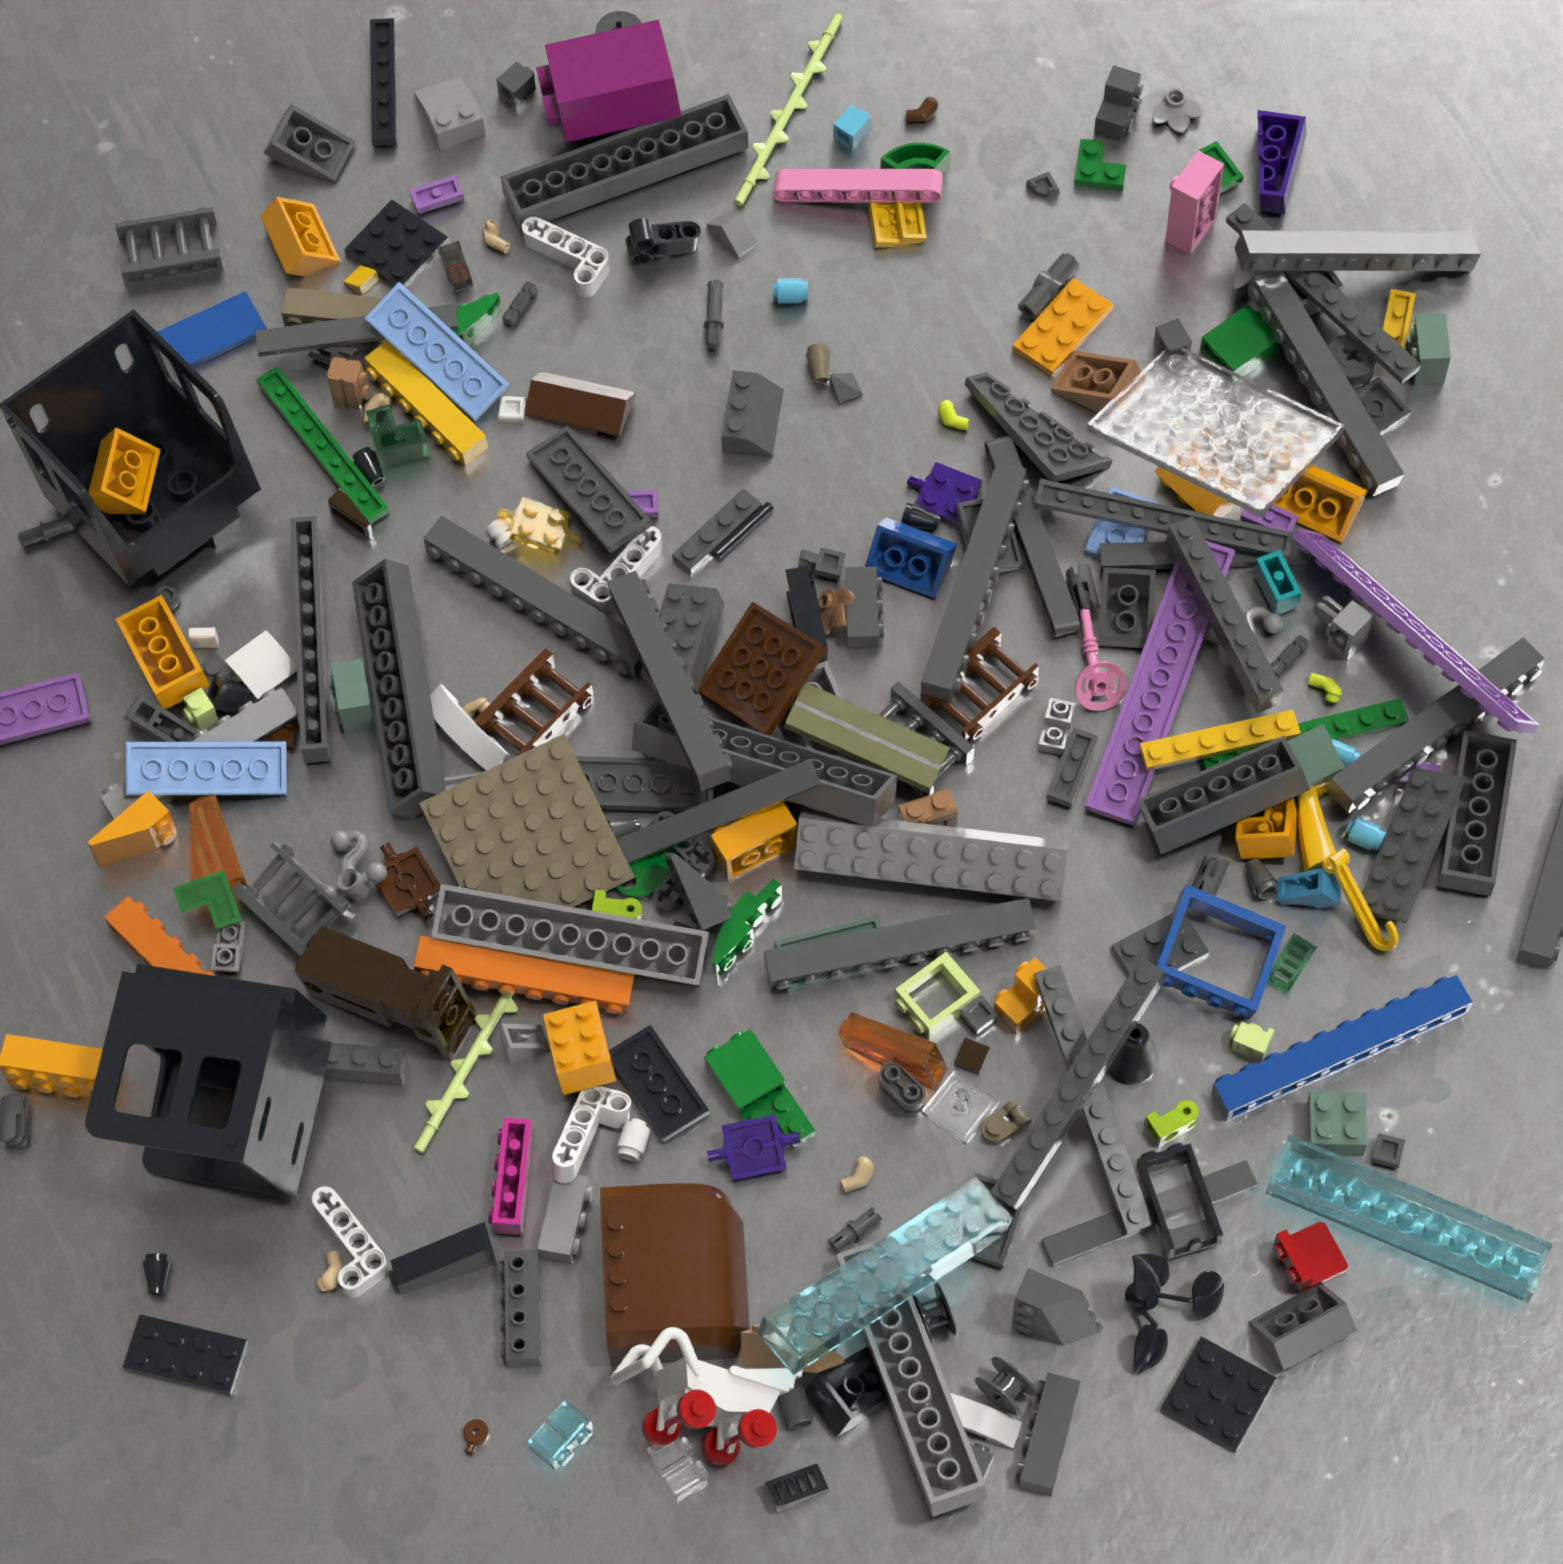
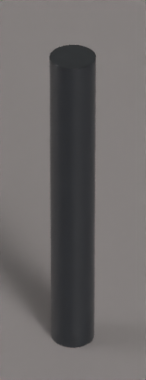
M766 502L713 550V554L720 559L773 511V506Z

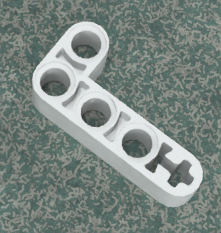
M529 217L523 221L522 232L525 245L575 269L574 282L576 293L584 298L593 296L609 274L608 252L603 247L538 217Z
M651 526L634 537L601 577L586 568L575 569L570 575L573 595L604 614L612 611L615 605L610 597L607 581L636 571L640 578L662 552L663 546L660 531L656 527ZM632 559H638V560H639V561L636 562V563L630 562V560H632ZM581 582H586V583H588V584H586V585H584V586H579V585H577V584H579V583H581ZM600 596H607L606 599H598Z
M603 1086L581 1090L553 1152L552 1177L555 1181L569 1183L575 1179L599 1123L613 1128H623L624 1122L630 1121L631 1100L627 1094Z
M323 1186L313 1193L312 1202L319 1217L353 1259L352 1262L343 1267L339 1272L338 1282L343 1294L350 1298H357L387 1276L389 1271L388 1263L384 1253L338 1194L331 1187ZM324 1200H326L327 1202H331V1205L333 1207V1210L331 1212L325 1203H322ZM339 1220H349L345 1227H336V1223ZM357 1240L365 1241L361 1248L352 1247V1244ZM378 1260L382 1262L377 1269L368 1268L372 1261ZM351 1277L359 1279L354 1286L345 1285L346 1281Z

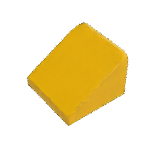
M360 265L344 281V284L360 296H364L379 281L378 274L374 269Z

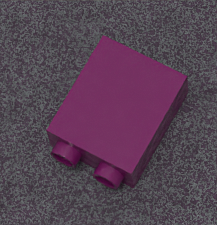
M659 19L545 45L549 64L536 67L548 124L551 126L562 123L566 142L682 117L675 80Z

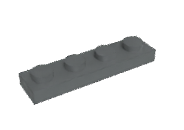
M743 488L672 554L673 560L692 574L713 555V550L762 507V503Z

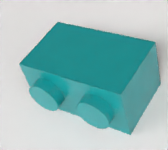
M1281 550L1256 558L1254 575L1273 613L1281 614L1298 608L1301 591Z

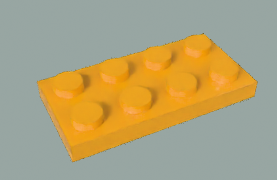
M1073 277L1013 344L1012 350L1053 377L1071 357L1073 352L1080 347L1113 310V303Z

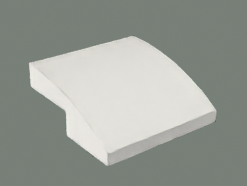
M264 631L224 660L236 678L242 681L249 689L256 701L261 698L263 693L277 687L297 672V665L267 631Z

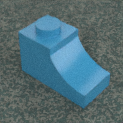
M1324 868L1279 877L1277 902L1281 905L1300 904L1319 909L1340 904L1341 887L1335 875L1327 873Z

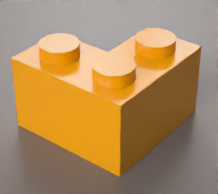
M1294 798L1265 809L1264 817H1249L1237 821L1236 842L1241 859L1294 857L1298 820Z
M1035 957L1029 963L1027 961L1023 962L1016 969L1014 985L1009 990L1003 989L994 999V1010L999 1014L998 1017L1015 1034L1045 1010L1033 975L1047 968Z

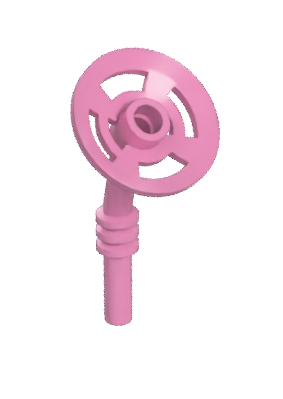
M1083 609L1080 610L1083 632L1081 643L1083 644V654L1086 655L1088 666L1077 677L1075 693L1077 699L1084 707L1090 710L1102 711L1115 706L1123 698L1127 681L1125 674L1117 665L1105 661L1098 662L1096 655L1098 653L1097 638L1093 635L1090 610ZM1100 667L1109 668L1107 672L1100 671ZM1114 676H1118L1119 680L1116 692L1113 691L1115 687ZM1084 677H1085V681H1084V689H1085V692L1082 694L1081 684H1082V681H1083V679H1084ZM1089 680H1090V684H1091V686H1092V687H1090V688H1088ZM1093 695H1106L1108 698L1102 702L1090 701Z

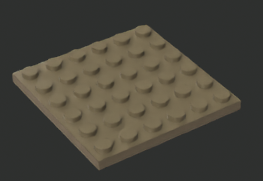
M565 734L419 803L459 887L574 908L594 898L595 890L607 892L635 878Z

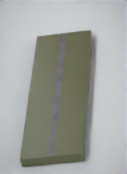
M805 683L784 724V728L872 768L897 775V779L928 793L950 749L946 745L808 683Z

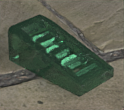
M1294 933L1273 965L1268 981L1289 993L1317 951V946ZM1294 945L1307 952L1305 957L1292 949ZM1288 954L1302 961L1300 965L1287 959ZM1282 963H1285L1288 966L1295 969V973L1292 974L1286 969L1282 968ZM1278 971L1290 978V981L1286 983L1276 977V972Z

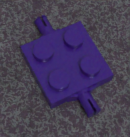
M935 462L930 474L925 479L910 474L907 480V485L920 489V495L916 501L917 504L940 515V519L957 526L960 525L954 507L955 504L977 500V495L983 484L979 478Z
M776 1114L721 1125L724 1138L723 1148L707 1151V1156L718 1154L717 1156L708 1157L709 1163L725 1159L730 1167L732 1180L787 1169L784 1158L785 1146L801 1144V1139L789 1140L800 1137L799 1132L783 1135L778 1128Z

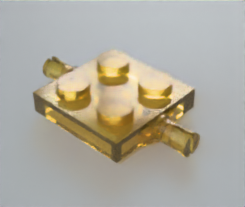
M523 496L519 501L518 508L514 512L499 508L496 518L511 522L510 540L557 556L564 541L579 546L582 540V535L568 531L569 512Z

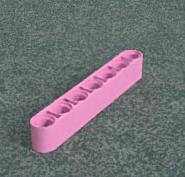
M781 169L775 173L773 197L780 202H936L941 199L943 174L935 169Z

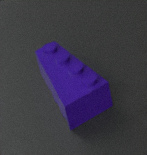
M1257 110L1261 211L1285 214L1307 135L1306 117Z

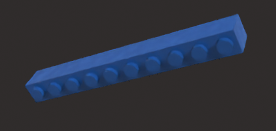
M1457 975L1450 978L1448 976L1441 977L1426 989L1419 987L1413 990L1408 997L1401 1000L1400 998H1394L1387 1002L1385 1007L1379 1010L1375 1008L1364 1012L1361 1018L1354 1021L1351 1019L1345 1020L1330 1032L1323 1030L1315 1034L1312 1040L1305 1043L1303 1041L1296 1042L1283 1053H1271L1264 1058L1263 1062L1256 1065L1249 1063L1234 1075L1225 1074L1220 1076L1213 1084L1212 1095L1226 1121L1462 1016L1470 1011L1473 1002Z

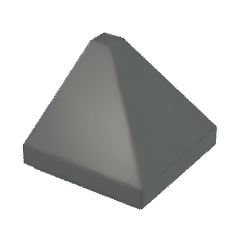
M833 373L830 375V385L839 403L863 395L853 373Z

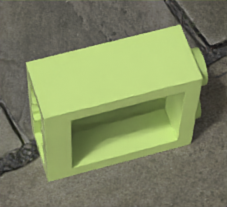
M945 952L895 989L894 1002L900 1012L903 1014L907 1013L912 1018L911 1022L914 1028L920 1034L924 1033L930 1039L961 1016L960 1010L979 997L980 990L951 956ZM940 971L962 997L930 1020L909 996V993Z

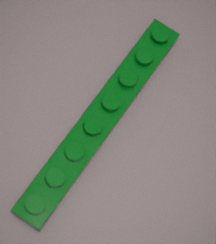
M276 366L256 379L257 384L336 485L345 491L367 520L372 524L390 513L389 507L279 367Z
M1399 698L1298 723L1301 734L1324 724L1331 740L1335 739L1343 742L1400 728L1409 721L1402 699ZM1257 747L1201 759L1204 770Z

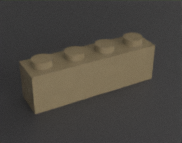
M287 288L281 315L284 326L367 316L383 298Z

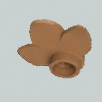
M842 587L836 591L825 590L818 599L825 635L830 633L833 626L844 627L847 624L844 607L850 605L855 599L854 594L847 588Z

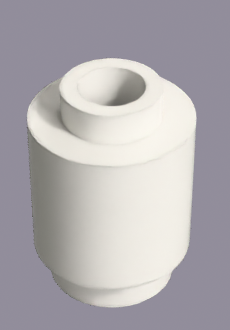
M634 1118L624 1122L617 1144V1155L620 1158L637 1162L639 1157L643 1156L650 1134V1129L646 1127V1122Z

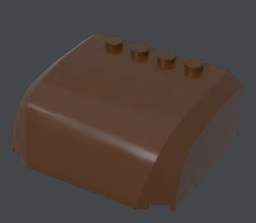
M697 1183L648 1184L600 1188L606 1337L611 1366H619L630 1349L636 1345L645 1344L651 1347L660 1333L670 1327L679 1328L687 1334L697 1360L738 1358L741 1349V1332L749 1330L750 1323L744 1224L729 1197L718 1188ZM671 1339L658 1357L661 1363H671L682 1359L684 1356L677 1340ZM640 1356L636 1361L642 1359L644 1356Z

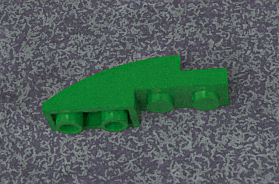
M498 292L484 295L474 302L459 305L456 308L459 330L453 332L465 343H468L486 329L501 311Z
M774 878L756 896L747 890L730 911L732 917L724 921L716 940L712 959L713 973L716 975L722 970H728L735 962V957L741 951L745 952L751 947L754 941L753 928L751 926L756 927L762 921L764 913L769 908L773 909L780 903L782 899V885Z

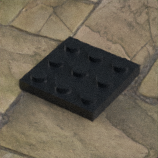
M391 199L348 244L344 252L346 256L361 266L374 269L378 277L392 287L400 282L407 288L449 243V237Z
M1201 1336L1162 1404L1160 1411L1236 1452L1277 1377Z

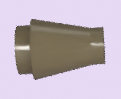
M826 344L810 345L807 348L806 357L814 382H827L829 380L828 372L831 351L828 350Z

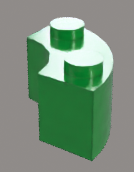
M930 143L904 144L890 150L881 157L880 169H935L944 174L950 168V151Z

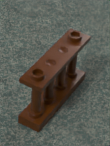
M995 627L979 639L974 648H969L967 654L970 656L968 668L966 671L962 670L960 678H962L960 692L982 711L971 721L950 701L920 693V700L931 709L934 705H939L963 727L962 737L967 742L971 739H977L982 734L984 727L1026 688L1029 690L1034 687L1039 680V665L1034 663L1026 671L1000 648L1001 632ZM988 656H995L1019 678L1007 687L982 665L983 660ZM970 672H976L1001 695L989 704L964 679Z
M545 648L475 719V723L486 734L490 731H495L519 750L518 756L550 741L581 708L585 709L593 700L592 684L587 682L581 689L577 688L554 670L553 654ZM548 677L571 695L572 698L561 707L537 688V684L543 678ZM525 696H532L555 716L546 725H543L519 706V702ZM513 713L537 732V734L528 743L524 742L501 723V720L507 714Z

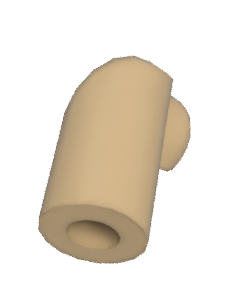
M487 220L482 229L484 242L488 246L506 253L510 247V242L499 237L498 223L495 220Z
M863 1156L857 1159L854 1176L840 1180L844 1193L864 1187L869 1183L874 1171V1165L868 1157Z

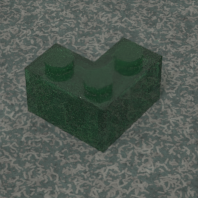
M390 405L366 411L381 468L430 456L421 419L396 426Z

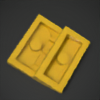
M869 202L868 211L875 248L900 247L926 241L927 237L921 202Z

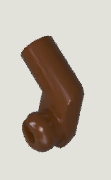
M927 97L918 109L906 110V122L928 121L938 108L936 99Z

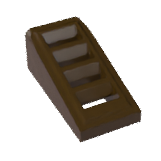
M339 488L328 499L331 514L367 539H371L373 537L371 523L345 491Z

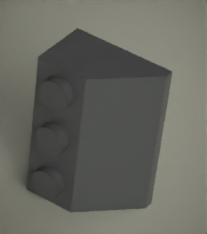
M733 370L721 434L722 451L773 456L784 393L783 388L758 373Z
M1323 1283L1299 1293L1249 1321L1270 1358L1283 1370L1297 1366L1302 1360L1322 1352L1324 1348L1337 1341L1344 1340L1348 1335L1357 1331L1346 1302Z

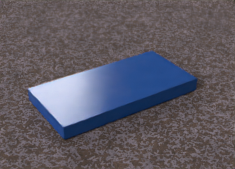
M244 291L157 332L192 367H195L256 339L255 331L267 328L247 292Z

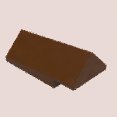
M540 372L531 379L525 416L564 427L568 425L569 428L594 435L601 431L620 437L636 392Z

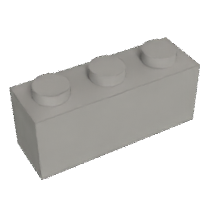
M576 1175L575 1179L569 1183H559L555 1179L553 1180L537 1248L540 1258L572 1264L574 1255H579L581 1239L578 1238L580 1229H585L587 1222V1213L584 1212L586 1203H591L593 1196V1187L590 1186L588 1176Z

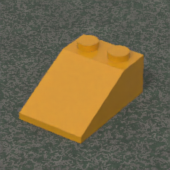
M147 791L87 843L97 865L102 867L156 851L163 845L170 844L178 832L169 810L152 793Z

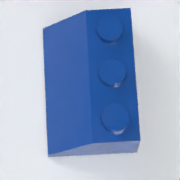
M885 518L877 525L865 567H876L877 576H882V579L936 598L950 569L957 544Z

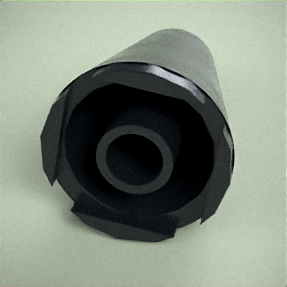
M1137 1023L1107 1071L1112 1078L1126 1082L1129 1085H1135L1145 1082L1154 1074L1158 1066L1159 1054L1145 1026Z

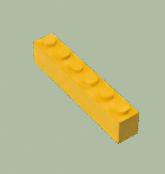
M385 341L364 358L367 367L365 371L369 378L373 381L377 380L389 397L394 396L398 400L401 409L405 413L410 412L414 416V420L422 429L426 428L438 445L443 444L447 448V452L453 460H459L466 466L488 449L486 435L390 342Z

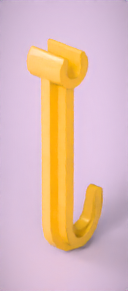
M1344 848L1338 852L1334 851L1321 860L1322 867L1327 873L1335 875L1371 945L1383 952L1392 950L1399 942V935L1394 923L1389 921L1385 924L1389 935V940H1387L1381 933L1347 866L1350 862L1348 852Z

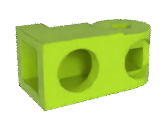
M595 890L592 911L643 919L642 905L637 899L627 898L619 900L607 898L606 891Z
M1190 1100L1180 1101L1175 1109L1160 1117L1156 1111L1147 1115L1144 1126L1157 1146L1160 1147L1195 1126L1199 1115L1198 1106Z

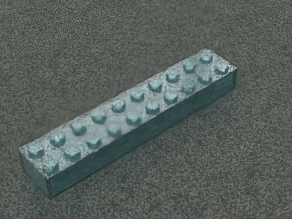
M1290 1134L1266 1190L1268 1195L1526 1303H1529L1553 1245V1243Z
M975 1177L764 1315L758 1334L788 1370L795 1375L1004 1236L1013 1217L980 1180Z

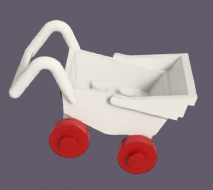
M670 1327L660 1333L651 1347L639 1344L631 1348L612 1374L610 1381L612 1384L618 1385L651 1368L657 1383L659 1408L647 1413L642 1421V1432L645 1439L652 1445L666 1446L675 1441L679 1436L680 1422L690 1429L716 1427L704 1435L702 1439V1452L705 1458L712 1464L725 1465L738 1456L740 1441L750 1448L759 1449L769 1445L774 1440L777 1433V1425L770 1411L779 1396L794 1388L795 1380L802 1376L803 1368L744 1369L738 1366H731L729 1369H724L697 1360L687 1334L679 1328ZM671 1339H675L684 1357L663 1368L658 1356ZM640 1356H644L642 1359L636 1361Z

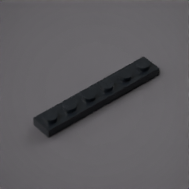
M394 18L370 19L372 145H397Z

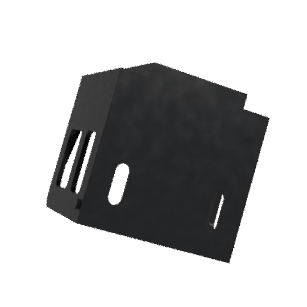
M134 309L0 403V409L44 497L128 585H131L151 569L157 576L164 573L238 519L240 514L237 507L261 490L221 396ZM121 344H126L132 358L131 366L125 370L121 369L115 355L116 348ZM160 352L172 364L181 387L170 376ZM192 384L212 403L222 428L204 411ZM37 404H41L48 419L47 425L41 430H37L30 416L31 408ZM115 428L161 449L147 509L144 514H108L98 509L88 493L101 440Z
M137 964L135 973L122 971L85 1119L86 1129L92 1136L99 1139L145 1146L142 1161L144 1167L152 1174L296 1199L332 1045V1039L324 1033L327 1015L295 988ZM135 1044L145 1045L156 1053L161 1061L151 1117L117 1112L115 1109L116 1097L129 1048ZM197 1085L234 1091L235 1096L226 1127L217 1129L194 1125L190 1122V1113Z

